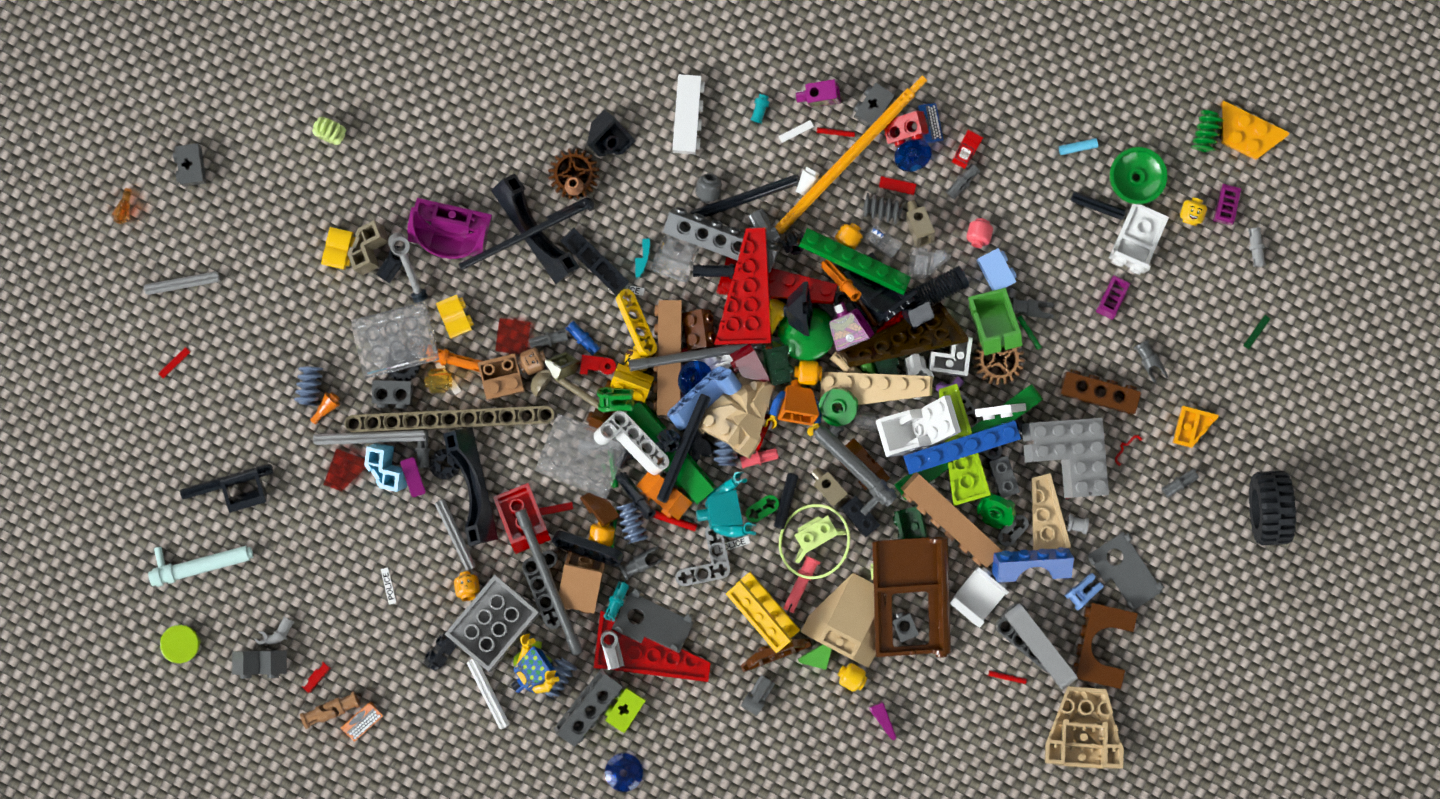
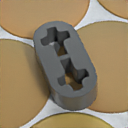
M1016 515L1012 525L1007 527L1008 525L1004 526L998 533V542L1003 546L1012 545L1028 528V519L1023 515ZM1016 519L1024 520L1022 523L1024 525L1023 528L1018 527L1016 530L1013 529L1017 524L1015 522ZM1012 531L1013 533L1009 537L1011 541L1003 542L1002 534H1008Z

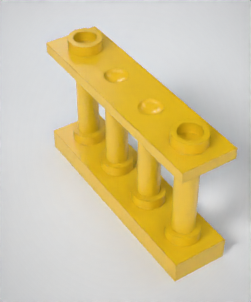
M751 571L726 593L776 653L791 642V638L800 631L798 626Z

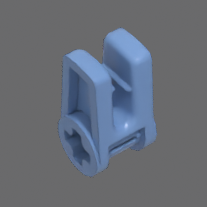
M1090 573L1064 595L1075 604L1076 610L1086 605L1104 587L1099 582L1090 587L1088 592L1084 593V588L1093 583V580L1096 578L1093 573Z

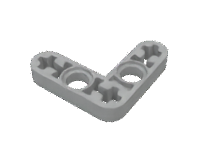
M709 525L706 527L705 535L711 563L679 570L675 580L680 586H690L723 579L730 573L724 536L717 534V540L721 538L722 543L716 542L710 545V540H714L713 536L708 534V531H711ZM716 545L723 548V554L719 557L714 556L712 553V549ZM720 564H723V567H727V571L724 572L725 575H721L718 572L714 573L716 577L711 578L709 566H713V570L718 569ZM705 568L708 570L709 575L706 579L698 577L697 572L699 569ZM690 570H695L694 576L697 581L692 582L693 578L687 579V583H683L682 580L679 581L678 577L681 576L682 572L690 575L692 574Z

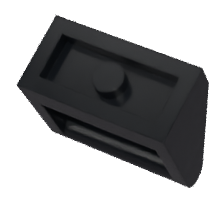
M258 469L220 479L229 513L267 501V492ZM255 477L257 490L231 497L227 485Z

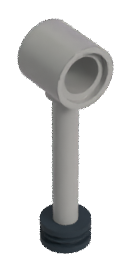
M394 233L389 237V247L395 255L401 258L414 291L411 294L414 303L422 302L428 298L425 289H421L408 258L409 241L404 234ZM399 240L404 241L402 247H394L395 242Z

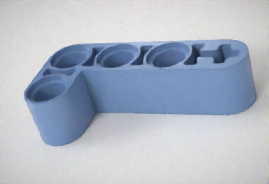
M719 366L713 369L668 411L667 416L678 430H683L688 425L700 394H705L711 398L708 407H710L722 394L733 395L738 392L742 384L731 369Z

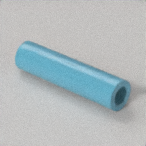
M1097 138L1059 146L1060 155L1098 148Z

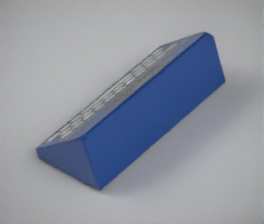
M936 103L918 105V111L924 112L929 134L923 135L924 143L929 144L943 141Z

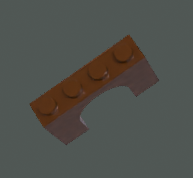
M1089 603V606L1085 607L1084 617H1086L1085 625L1082 624L1080 629V636H1082L1081 644H1077L1075 652L1078 655L1077 662H1074L1072 665V670L1078 679L1121 689L1125 670L1099 663L1093 656L1091 644L1096 633L1104 628L1112 627L1134 632L1138 613L1095 603Z

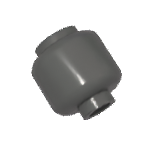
M706 173L697 180L696 196L705 203L715 201L720 196L722 183L715 174Z

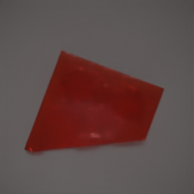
M336 449L323 485L343 491L366 468L365 458Z

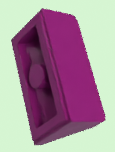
M410 457L402 460L400 463L411 496L417 497L425 494L426 491L415 458Z

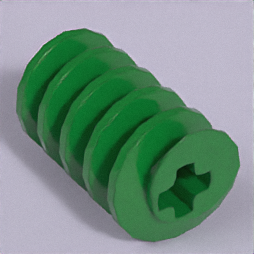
M1201 110L1203 116L1199 117L1201 123L1197 124L1199 131L1195 132V136L1198 138L1193 139L1195 145L1191 146V148L1201 152L1215 151L1216 149L1211 144H1217L1218 141L1214 140L1213 137L1220 136L1215 130L1222 128L1217 122H1223L1224 120L1216 112Z

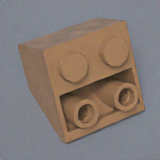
M515 353L477 362L486 400L491 401L526 392Z

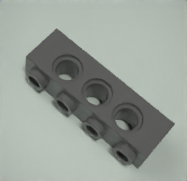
M601 668L554 727L556 734L574 747L581 743L586 736V732L596 725L598 717L608 710L610 702L620 695L623 687L620 681ZM600 691H606L603 696H597ZM588 706H594L591 711H585ZM576 721H582L579 726H573Z

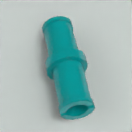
M624 582L617 583L613 596L609 598L610 603L603 616L605 619L615 621L620 607H623V599L629 589L628 584Z

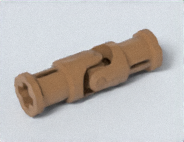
M353 691L351 695L341 699L338 697L315 707V710L300 713V718L305 729H308L313 724L323 723L340 716L351 708H359L360 702Z

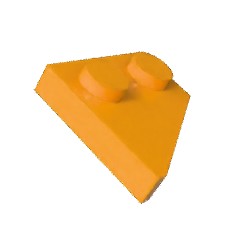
M1182 406L1172 443L1192 448L1213 422L1218 419L1219 415Z

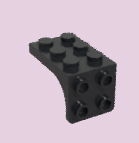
M871 252L869 255H867V256H869V257H871V258H873V259L879 261V260L876 258V256L873 254V252ZM847 270L843 273L847 279L853 281V285L861 292L860 300L878 323L883 320L888 322L897 313L907 308L916 300L914 298L918 293L916 290L912 293L905 292L902 295L853 271Z

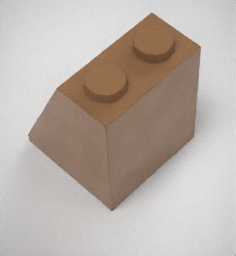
M570 551L568 552L559 595L566 610H579L585 614L595 613L605 563Z

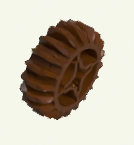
M568 148V155L561 151L563 157L560 159L556 155L555 159L558 162L551 161L550 163L555 169H548L549 173L554 174L548 177L551 181L555 180L551 187L558 186L555 192L558 194L563 190L561 196L565 198L567 192L565 186L559 180H567L572 177L569 173L573 170V165L576 173H579L577 177L580 179L590 174L581 192L584 197H587L586 190L588 189L592 193L593 189L590 186L597 187L598 185L593 179H600L599 175L594 174L600 171L598 167L593 168L597 161L590 162L593 156L590 154L585 157L587 153L585 150L579 155V148L575 149V154H572L571 148ZM574 159L583 161L589 168H578L575 165ZM569 160V168L559 174L560 167ZM569 194L570 200L573 199V195ZM579 194L576 195L577 200L580 199V195H579Z

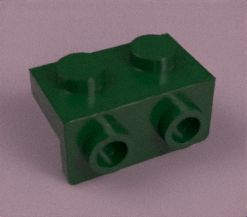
M916 507L894 511L893 520L895 526L898 527V539L928 537L924 516Z

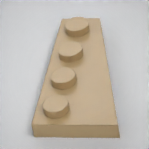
M1051 473L1031 478L1033 550L1042 548L1057 549L1059 547L1071 548Z

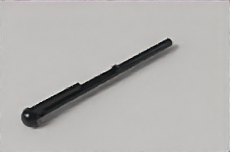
M588 197L547 216V221L528 229L519 236L515 234L512 238L459 263V268L462 271L586 209L592 211L594 209V201Z

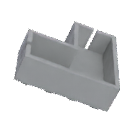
M1103 418L1022 424L1023 441L1034 440V444L1024 445L1025 463L1061 460L1064 498L1109 495Z

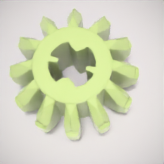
M318 117L312 130L315 136L334 145H339L346 133L344 126L325 117Z

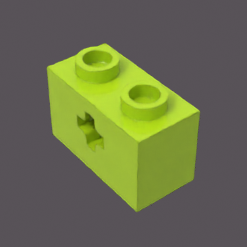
M628 687L622 690L620 695L615 698L618 700L615 706L610 705L604 714L607 716L605 721L623 733L626 732L646 701L645 698ZM628 705L627 710L629 712L620 713L621 708L619 706Z

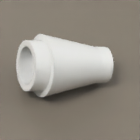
M806 167L805 170H802L796 192L804 196L819 180L820 174Z

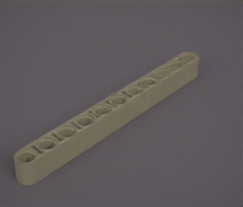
M549 406L359 414L348 416L345 420V427L352 433L546 425L551 424L555 420L556 415ZM525 411H530L532 413L531 420L524 421L522 414ZM543 411H551L552 415L549 420L542 419L541 414ZM506 412L513 414V419L510 422L503 420V415ZM487 413L494 415V419L490 423L484 421V416ZM468 414H473L475 417L471 424L465 422V417ZM433 415L436 417V422L434 425L429 426L426 422L427 418ZM448 415L455 416V422L451 425L446 423ZM414 416L417 419V423L411 427L407 421L410 417ZM392 417H396L398 421L395 427H390L388 424L389 419ZM373 418L378 420L376 428L369 426V422ZM353 419H358L359 426L356 429H351L350 422Z

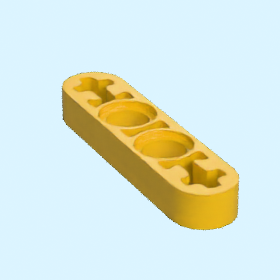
M623 289L616 297L618 307L639 355L643 358H650L656 353L657 345L635 294L629 289ZM629 312H634L637 315V319L631 318ZM636 329H642L644 336L637 334Z

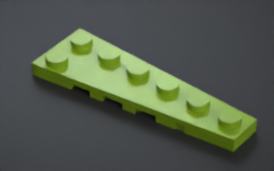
M954 384L938 389L939 398L950 395L961 430L960 433L946 439L945 442L972 434L958 385ZM978 453L948 462L954 506L991 495Z

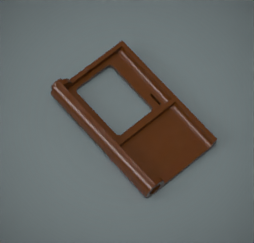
M948 537L873 541L876 657L930 653L936 654L938 658L947 657V654L951 653ZM927 592L929 616L928 644L894 646L892 595L897 593Z

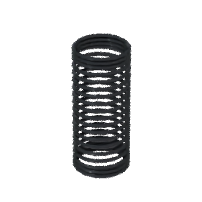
M958 265L953 270L950 269V272H944V274L938 275L934 279L932 278L928 282L922 283V285L920 284L919 287L916 286V288L908 290V293H912L914 290L918 292L914 296L916 300L912 302L913 305L926 299L932 306V302L934 304L938 303L939 300L942 301L945 297L948 298L951 294L954 295V292L957 294V291L960 292V289L963 291V288H969V282L964 271Z

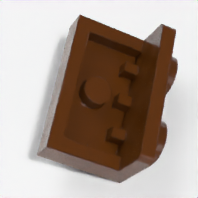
M698 309L682 313L687 351L716 347L714 345L716 339L713 327L714 317L711 310Z

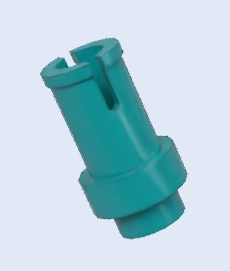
M759 94V97L755 98L754 104L756 105L750 119L751 121L762 124L765 110L770 104L768 101L769 96Z

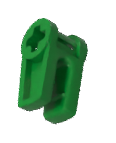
M610 387L598 389L597 396L600 402L598 410L601 412L632 411L635 406L634 401L631 400L634 390Z

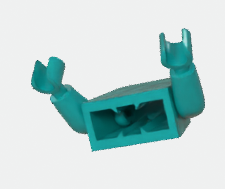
M743 471L735 472L731 479L718 486L708 495L705 502L706 509L696 510L697 521L708 520L710 529H713L715 533L722 536L738 538L748 534L756 535V532L751 531V528L756 526V524L747 522L743 526L737 491L734 490L739 483L747 482V478H740L741 474L744 473Z

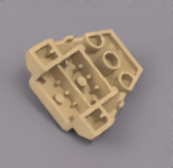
M738 373L736 377L742 384L741 389L733 395L722 394L708 407L698 431L702 434L706 432L729 444L735 452L750 459L761 441L762 426H765L766 420L764 418L766 411L770 408L775 386L769 382L744 378Z
M1067 687L1045 744V763L1067 767L1123 769L1124 748L1119 739L1118 727L1115 725L1107 689Z

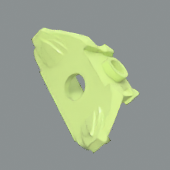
M828 515L824 518L818 516L800 526L798 533L794 534L801 546L795 562L799 564L807 552L837 535H847L846 529L835 528Z

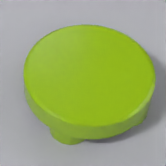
M175 625L168 628L160 640V649L163 656L170 662L178 664L192 660L200 647V638L197 633L186 625Z

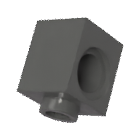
M903 611L894 615L895 619L892 620V624L901 643L919 635L910 613L905 614ZM903 620L909 622V629L907 631H901L899 628V624Z

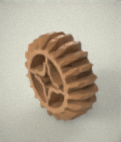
M978 343L981 350H974L979 356H974L973 360L979 363L974 364L973 367L977 368L980 366L981 370L976 373L977 375L982 372L985 374L981 378L982 380L989 377L988 383L992 384L993 380L996 379L995 384L998 386L1002 379L1003 384L1006 385L1007 378L1011 382L1014 381L1012 374L1017 377L1020 375L1016 369L1023 370L1024 367L1018 364L1025 362V359H1019V356L1024 354V351L1017 352V349L1020 347L1009 349L1006 352L990 354V362L984 365V352L981 343ZM1006 354V356L1003 357L1002 364L998 362L991 365V363L994 362V359H996L995 355L1000 357ZM1013 354L1014 364L1012 369L1009 370L1006 360ZM992 367H998L1005 375H995L988 370Z

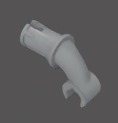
M283 616L276 632L274 631L273 635H269L266 632L260 631L259 633L263 634L265 639L262 641L255 639L256 643L266 645L276 644L284 639L287 640L286 636L294 621Z

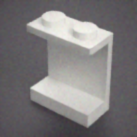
M977 567L950 600L951 606L979 628L984 624L985 618L1003 596L1009 593L1006 590L1007 585L1003 582L997 583V581L991 578L992 573L985 567L982 569Z

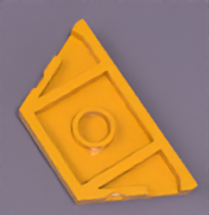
M1226 101L1221 103L1222 119L1224 120L1221 122V143L1252 159L1257 160L1289 135V132Z

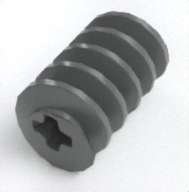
M867 192L862 211H864V217L871 213L872 219L878 214L880 221L886 216L887 223L893 218L896 225L900 220L904 202L899 206L898 200L892 204L891 198H889L885 203L883 196L877 201L876 194L870 199Z

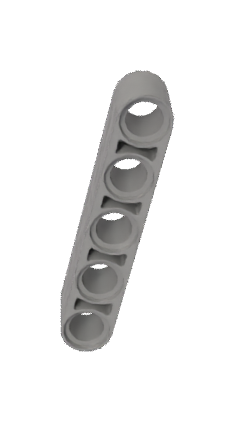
M1020 603L1004 615L1062 690L1078 679Z

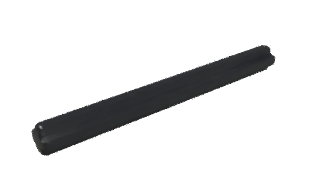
M792 175L692 210L690 213H697L708 217L799 184V180L796 175Z
M700 394L680 441L679 448L675 453L657 496V500L663 503L668 502L711 400L705 394Z

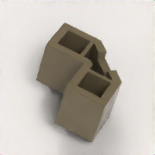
M375 220L357 229L356 239L347 253L353 270L362 275L380 267L374 250L387 244L389 240L384 225Z

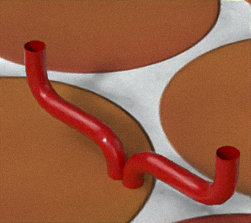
M1134 435L1127 443L1122 442L1120 445L1121 451L1115 457V463L1118 466L1121 465L1117 459L1124 451L1123 446H1128L1135 438L1141 441L1142 438L1140 436Z

